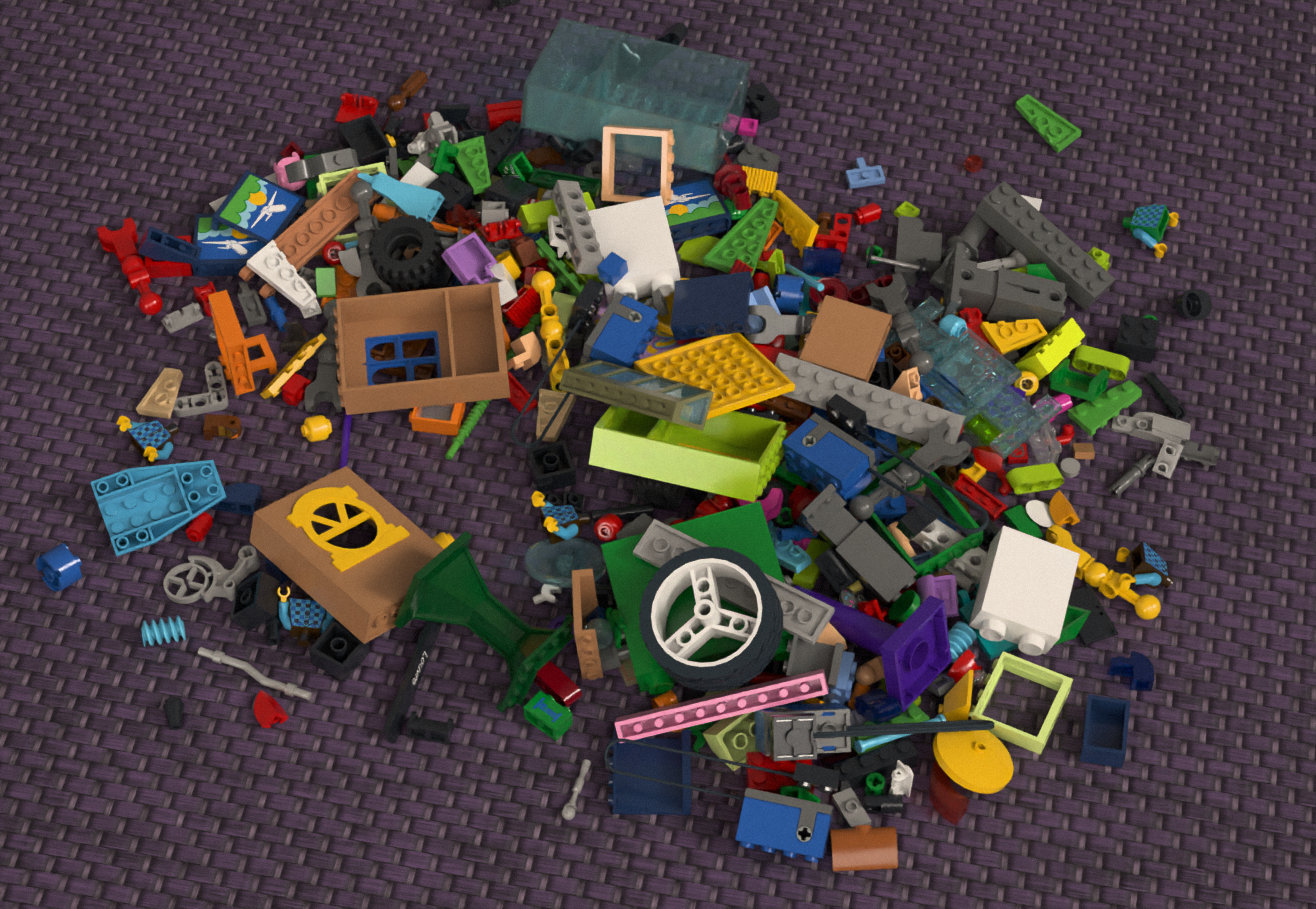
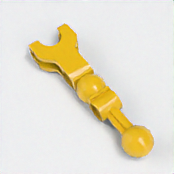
M539 271L533 276L531 285L540 294L542 305L540 335L545 341L549 368L564 344L562 339L564 328L559 322L558 308L553 304L551 291L555 287V279L550 272ZM565 349L549 373L551 390L567 393V391L557 390L555 385L561 382L564 370L570 368Z
M1055 524L1046 530V539L1049 543L1080 554L1075 577H1078L1080 580L1084 578L1085 582L1092 587H1099L1098 591L1102 592L1109 599L1119 595L1135 606L1136 614L1142 619L1151 620L1158 616L1161 611V605L1155 596L1150 594L1140 596L1131 589H1121L1119 579L1122 574L1114 572L1112 569L1109 571L1103 563L1094 562L1095 558L1073 544L1072 537L1067 530Z

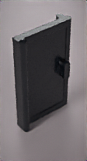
M1090 584L1071 591L1068 605L1091 611L1078 633L1084 647L1119 634Z

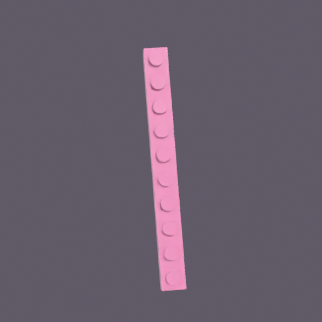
M819 669L618 717L615 720V727L618 738L636 740L828 694V686L824 670Z

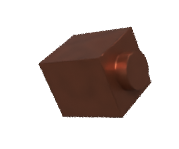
M518 236L514 239V242L509 244L516 261L523 267L541 259L534 241L530 237Z

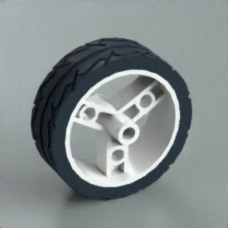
M715 546L700 547L675 556L663 564L654 574L653 579L649 581L642 595L639 628L643 641L646 643L645 646L664 672L678 683L693 690L706 692L726 691L749 682L759 675L770 663L769 660L774 657L780 645L783 629H781L783 627V609L777 593L756 563L732 549ZM716 577L734 578L752 588L757 597V618L722 609ZM693 585L696 601L694 606L695 615L667 640L666 621L670 608L676 598L687 587ZM709 587L706 592H702L704 588ZM725 619L730 620L729 626ZM701 625L704 626V629H703V630H701V631H700L699 633H697V634H694V632H695ZM740 625H745L742 630H737ZM726 636L746 642L735 653L715 662L699 663L687 660L711 637L719 639ZM691 637L688 643H684L685 639Z

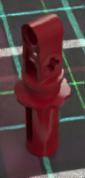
M715 150L707 158V164L715 176L713 181L714 187L721 195L728 196L737 210L749 209L752 206L749 189L746 186V171L739 164H733L726 152ZM719 156H722L725 161L722 166L717 160Z

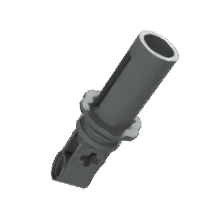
M974 212L959 236L955 235L947 240L948 249L944 253L946 259L929 281L931 285L944 292L947 263L957 242L964 244L965 259L976 261L979 257L977 246L991 226Z
M462 227L458 228V233L437 230L444 251L468 236V234L462 233ZM477 235L482 242L485 241L486 248L494 258L507 250L511 252L509 245L511 242L508 239L487 242L484 236ZM409 244L408 249L419 247V249L421 250L422 246L417 244Z

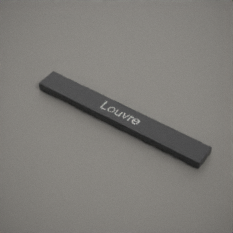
M425 622L382 730L388 743L395 744L443 623Z

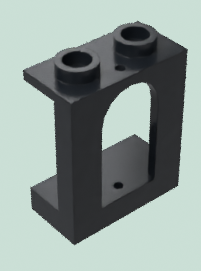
M466 104L437 105L435 111L441 114L440 116H442L444 122L456 123L461 130H457L458 143L480 136L485 137L487 130H474L467 121L466 116L470 108Z

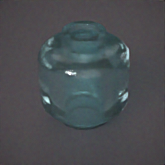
M599 618L591 620L586 625L585 630H596L599 649L607 648L612 643V627L608 621Z

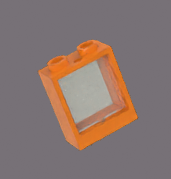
M466 402L414 407L413 411L409 413L412 431L457 436L462 424Z

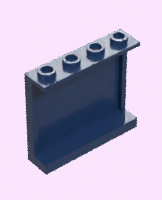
M750 271L676 281L670 326L674 340L750 331L748 323L750 291L754 290Z

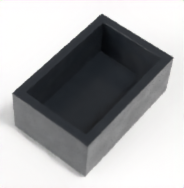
M371 114L337 125L339 142L344 149H356L360 167L384 162L386 167V156H389V148H392Z

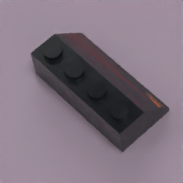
M905 736L859 754L851 748V752H840L821 759L824 768L840 771L841 776L837 791L840 792L850 787L852 790H856L866 786V778L871 773H879L884 778L891 777L892 772L896 769L898 760L911 769L917 767L919 753L910 737Z

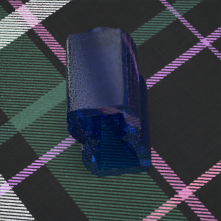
M880 688L855 697L856 703L854 706L856 712L868 718L874 724H882L901 716L898 700L892 695H887Z

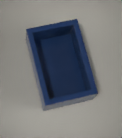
M1088 694L1084 709L1079 761L1122 768L1126 756L1130 701Z

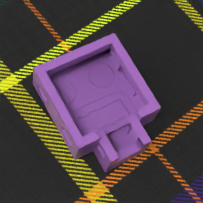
M475 232L446 249L441 255L463 286L468 283L471 285L489 283L494 277L490 269L496 265L497 261Z

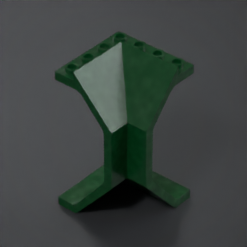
M465 531L413 576L394 624L401 629L410 620L419 619L462 625L470 629L506 660L511 683L505 698L496 706L502 713L508 707L511 709L516 703L520 706L522 705L537 672L575 637L571 633L574 618L570 614L566 615L561 627L558 629L539 628L528 625L489 592L468 549L472 535Z

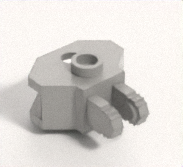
M433 111L430 114V118L427 119L429 127L427 137L430 149L433 151L435 147L440 148L441 140L448 141L451 144L458 143L455 126L449 124L448 121L444 122L438 111Z

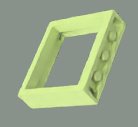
M384 162L356 167L361 173H366L372 177L375 174L378 175L379 172L387 175ZM355 168L318 175L319 183H316L317 192L321 193L322 197L328 193L327 187L337 185ZM386 198L388 205L395 206L394 202ZM357 233L341 236L338 234L333 240L344 244L358 240L359 236Z
M1003 651L1000 658L994 660L992 665L993 672L992 674L988 673L984 682L986 687L984 690L980 689L976 699L978 704L977 706H972L969 717H971V720L993 721L995 727L988 730L993 735L1041 755L1069 695L1073 679ZM1003 670L1058 691L1037 737L982 715Z

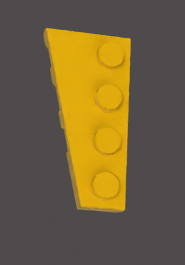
M774 190L771 200L777 201L779 204L775 217L779 222L783 223L784 231L793 239L792 244L794 247L800 250V257L808 259L819 225L781 190Z
M321 333L306 342L260 395L264 399L270 396L273 398L277 396L282 390L280 387L286 384L292 375L304 366V362L316 352V349L327 338Z

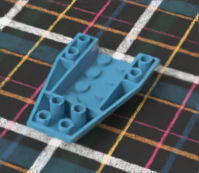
M213 460L129 468L90 482L117 557L157 543L227 498Z

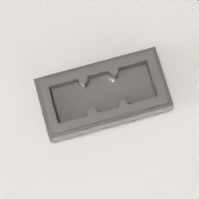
M851 787L832 795V800L848 828L857 825H871L869 816Z

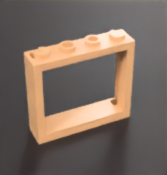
M609 124L604 126L601 201L628 203L651 198L614 194L615 133L662 137L660 196H662L665 206L672 201L673 190H671V182L674 179V172L671 171L672 164L674 163L672 145L675 143L673 129Z

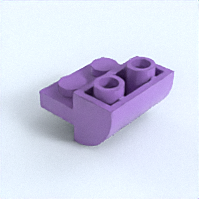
M926 575L916 581L920 605L931 595L944 601L946 617L959 616L955 575L938 577Z

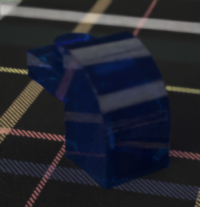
M1131 651L1130 658L1118 656L1111 657L1108 675L1129 676L1130 690H1152L1155 680L1152 662L1145 655Z

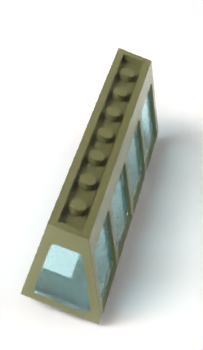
M601 360L565 369L559 385L560 390L701 431L704 429L714 394L713 391Z

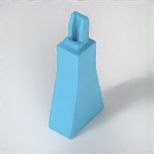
M379 172L378 175L375 174L373 177L366 173H358L357 175L360 180L368 182L375 193L394 202L408 216L415 215L417 219L422 217L426 219V222L432 221L445 199L438 191L397 181L382 172Z

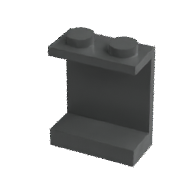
M794 634L793 640L789 639L786 652H790L789 660L784 661L782 672L786 673V677L823 669L828 688L835 689L844 644L836 643L833 646L816 642L815 645L799 639L798 635Z

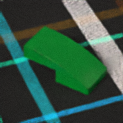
M1021 504L1003 512L1011 529L1038 539L1044 536L1036 522L1029 517Z

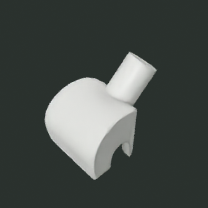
M555 582L545 583L541 590L542 593L532 597L535 605L543 601L557 603L558 600L553 594H561L562 588Z

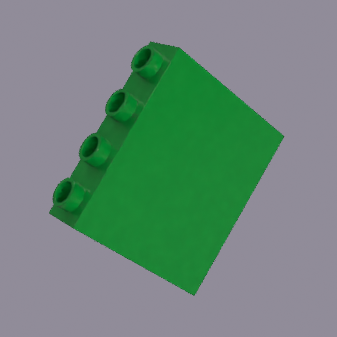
M760 501L670 526L708 546L729 548L739 552L756 563L763 573L785 583ZM642 533L602 544L601 547L617 608L622 612L624 624H626L623 630L640 692L649 690V693L652 695H660L672 690L673 684L677 683V681L664 672L645 646L646 643L643 641L639 628L642 595L649 581L653 579L654 574L660 569L633 555V550L645 534ZM693 585L687 587L676 598L670 608L666 621L667 640L695 615L694 606L696 601ZM720 599L722 609L757 618ZM725 619L729 626L730 620ZM701 625V626L694 632V634H697V633H699L701 630H703V629H704V626ZM740 625L737 630H742L745 625ZM783 630L780 645L772 658L773 661L789 659L790 652H786L789 639L793 640L794 635ZM726 636L719 639L711 637L687 660L699 663L715 662L735 653L746 642ZM691 637L685 639L684 643H688Z

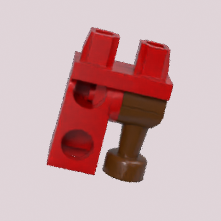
M820 212L818 214L817 223L819 228L813 245L816 256H824L826 251L833 252L835 258H842L844 253L846 254L852 214L835 213L834 229H828L832 222V215L830 213ZM839 219H845L848 223H838L837 221Z

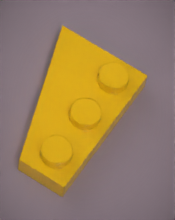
M1038 319L1016 320V322L1008 323L998 321L992 324L982 322L980 328L994 349L997 350L999 356L1042 340L1048 335Z

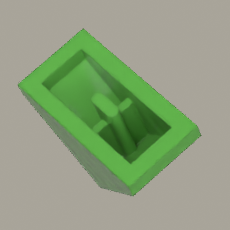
M337 266L315 268L317 298L336 297Z

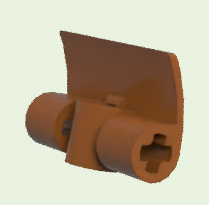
M857 825L848 829L829 830L830 849H832V871L898 868L895 826L872 827L871 825Z

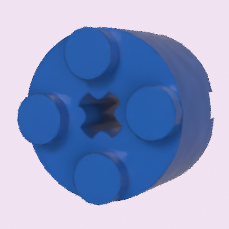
M776 274L773 282L774 292L771 295L780 312L799 313V303L803 302L804 292L800 291L803 287V277Z
M65 543L55 546L36 558L38 572L42 570L45 575L42 577L43 581L55 592L64 590L82 578L80 570L82 562L78 556L72 555Z

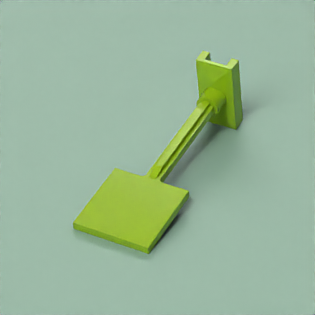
M703 236L686 240L678 253L681 255L682 261L709 267L703 264V258L721 239ZM775 249L768 261L763 262L759 260L756 268L770 274L771 288H774L773 282L776 274L786 275L783 250Z

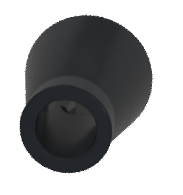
M179 697L167 698L163 708L169 729L179 730L182 728L184 703Z

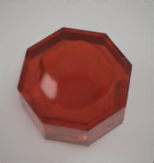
M970 155L965 160V167L970 172H979L983 167V160L980 156Z

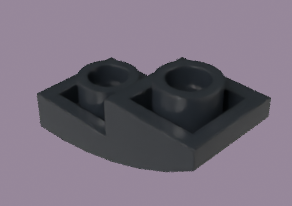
M410 130L401 132V135L395 139L397 159L408 158L412 154L408 152L407 146L417 137L418 132H411Z
M564 491L563 495L542 493L545 496L543 501L546 500L554 506L573 505L577 513H582L583 494Z

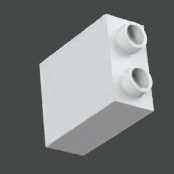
M662 196L588 211L604 259L613 251L627 261L628 273L614 287L608 283H603L608 304H610L617 292L637 300V298L652 296V291L657 289L661 291L664 297L671 295L675 291V283L681 280Z
M1003 526L990 543L969 627L980 630V635L987 640L998 642L1004 639L1019 645V650L1027 655H1046L1060 638L1080 554Z

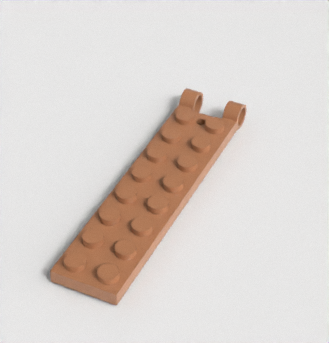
M356 168L274 240L277 244L276 247L280 252L284 253L286 260L297 271L359 216L358 203H355L350 196L351 186L357 181H362L357 177L358 173L361 172ZM374 190L369 206L381 196L375 193ZM245 265L238 275L247 282L255 275V272ZM266 283L260 289L259 294L267 299L275 294L276 289L269 283Z

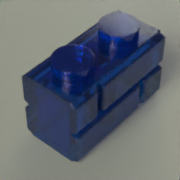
M803 246L801 269L808 275H816V272H823L825 276H835V273H840L842 251L838 248Z

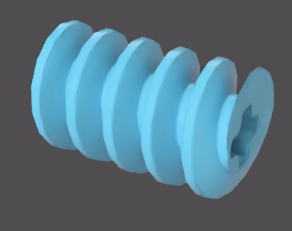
M176 615L175 622L169 616L167 623L162 618L159 619V624H156L154 619H151L150 626H148L145 620L142 623L141 630L144 647L147 641L151 646H154L155 639L159 645H162L163 638H165L167 643L171 642L172 637L176 642H179L180 635L186 641L184 622L179 615Z
M957 621L948 632L952 658L950 663H955L963 652L972 645V641L977 639L973 629L962 621Z

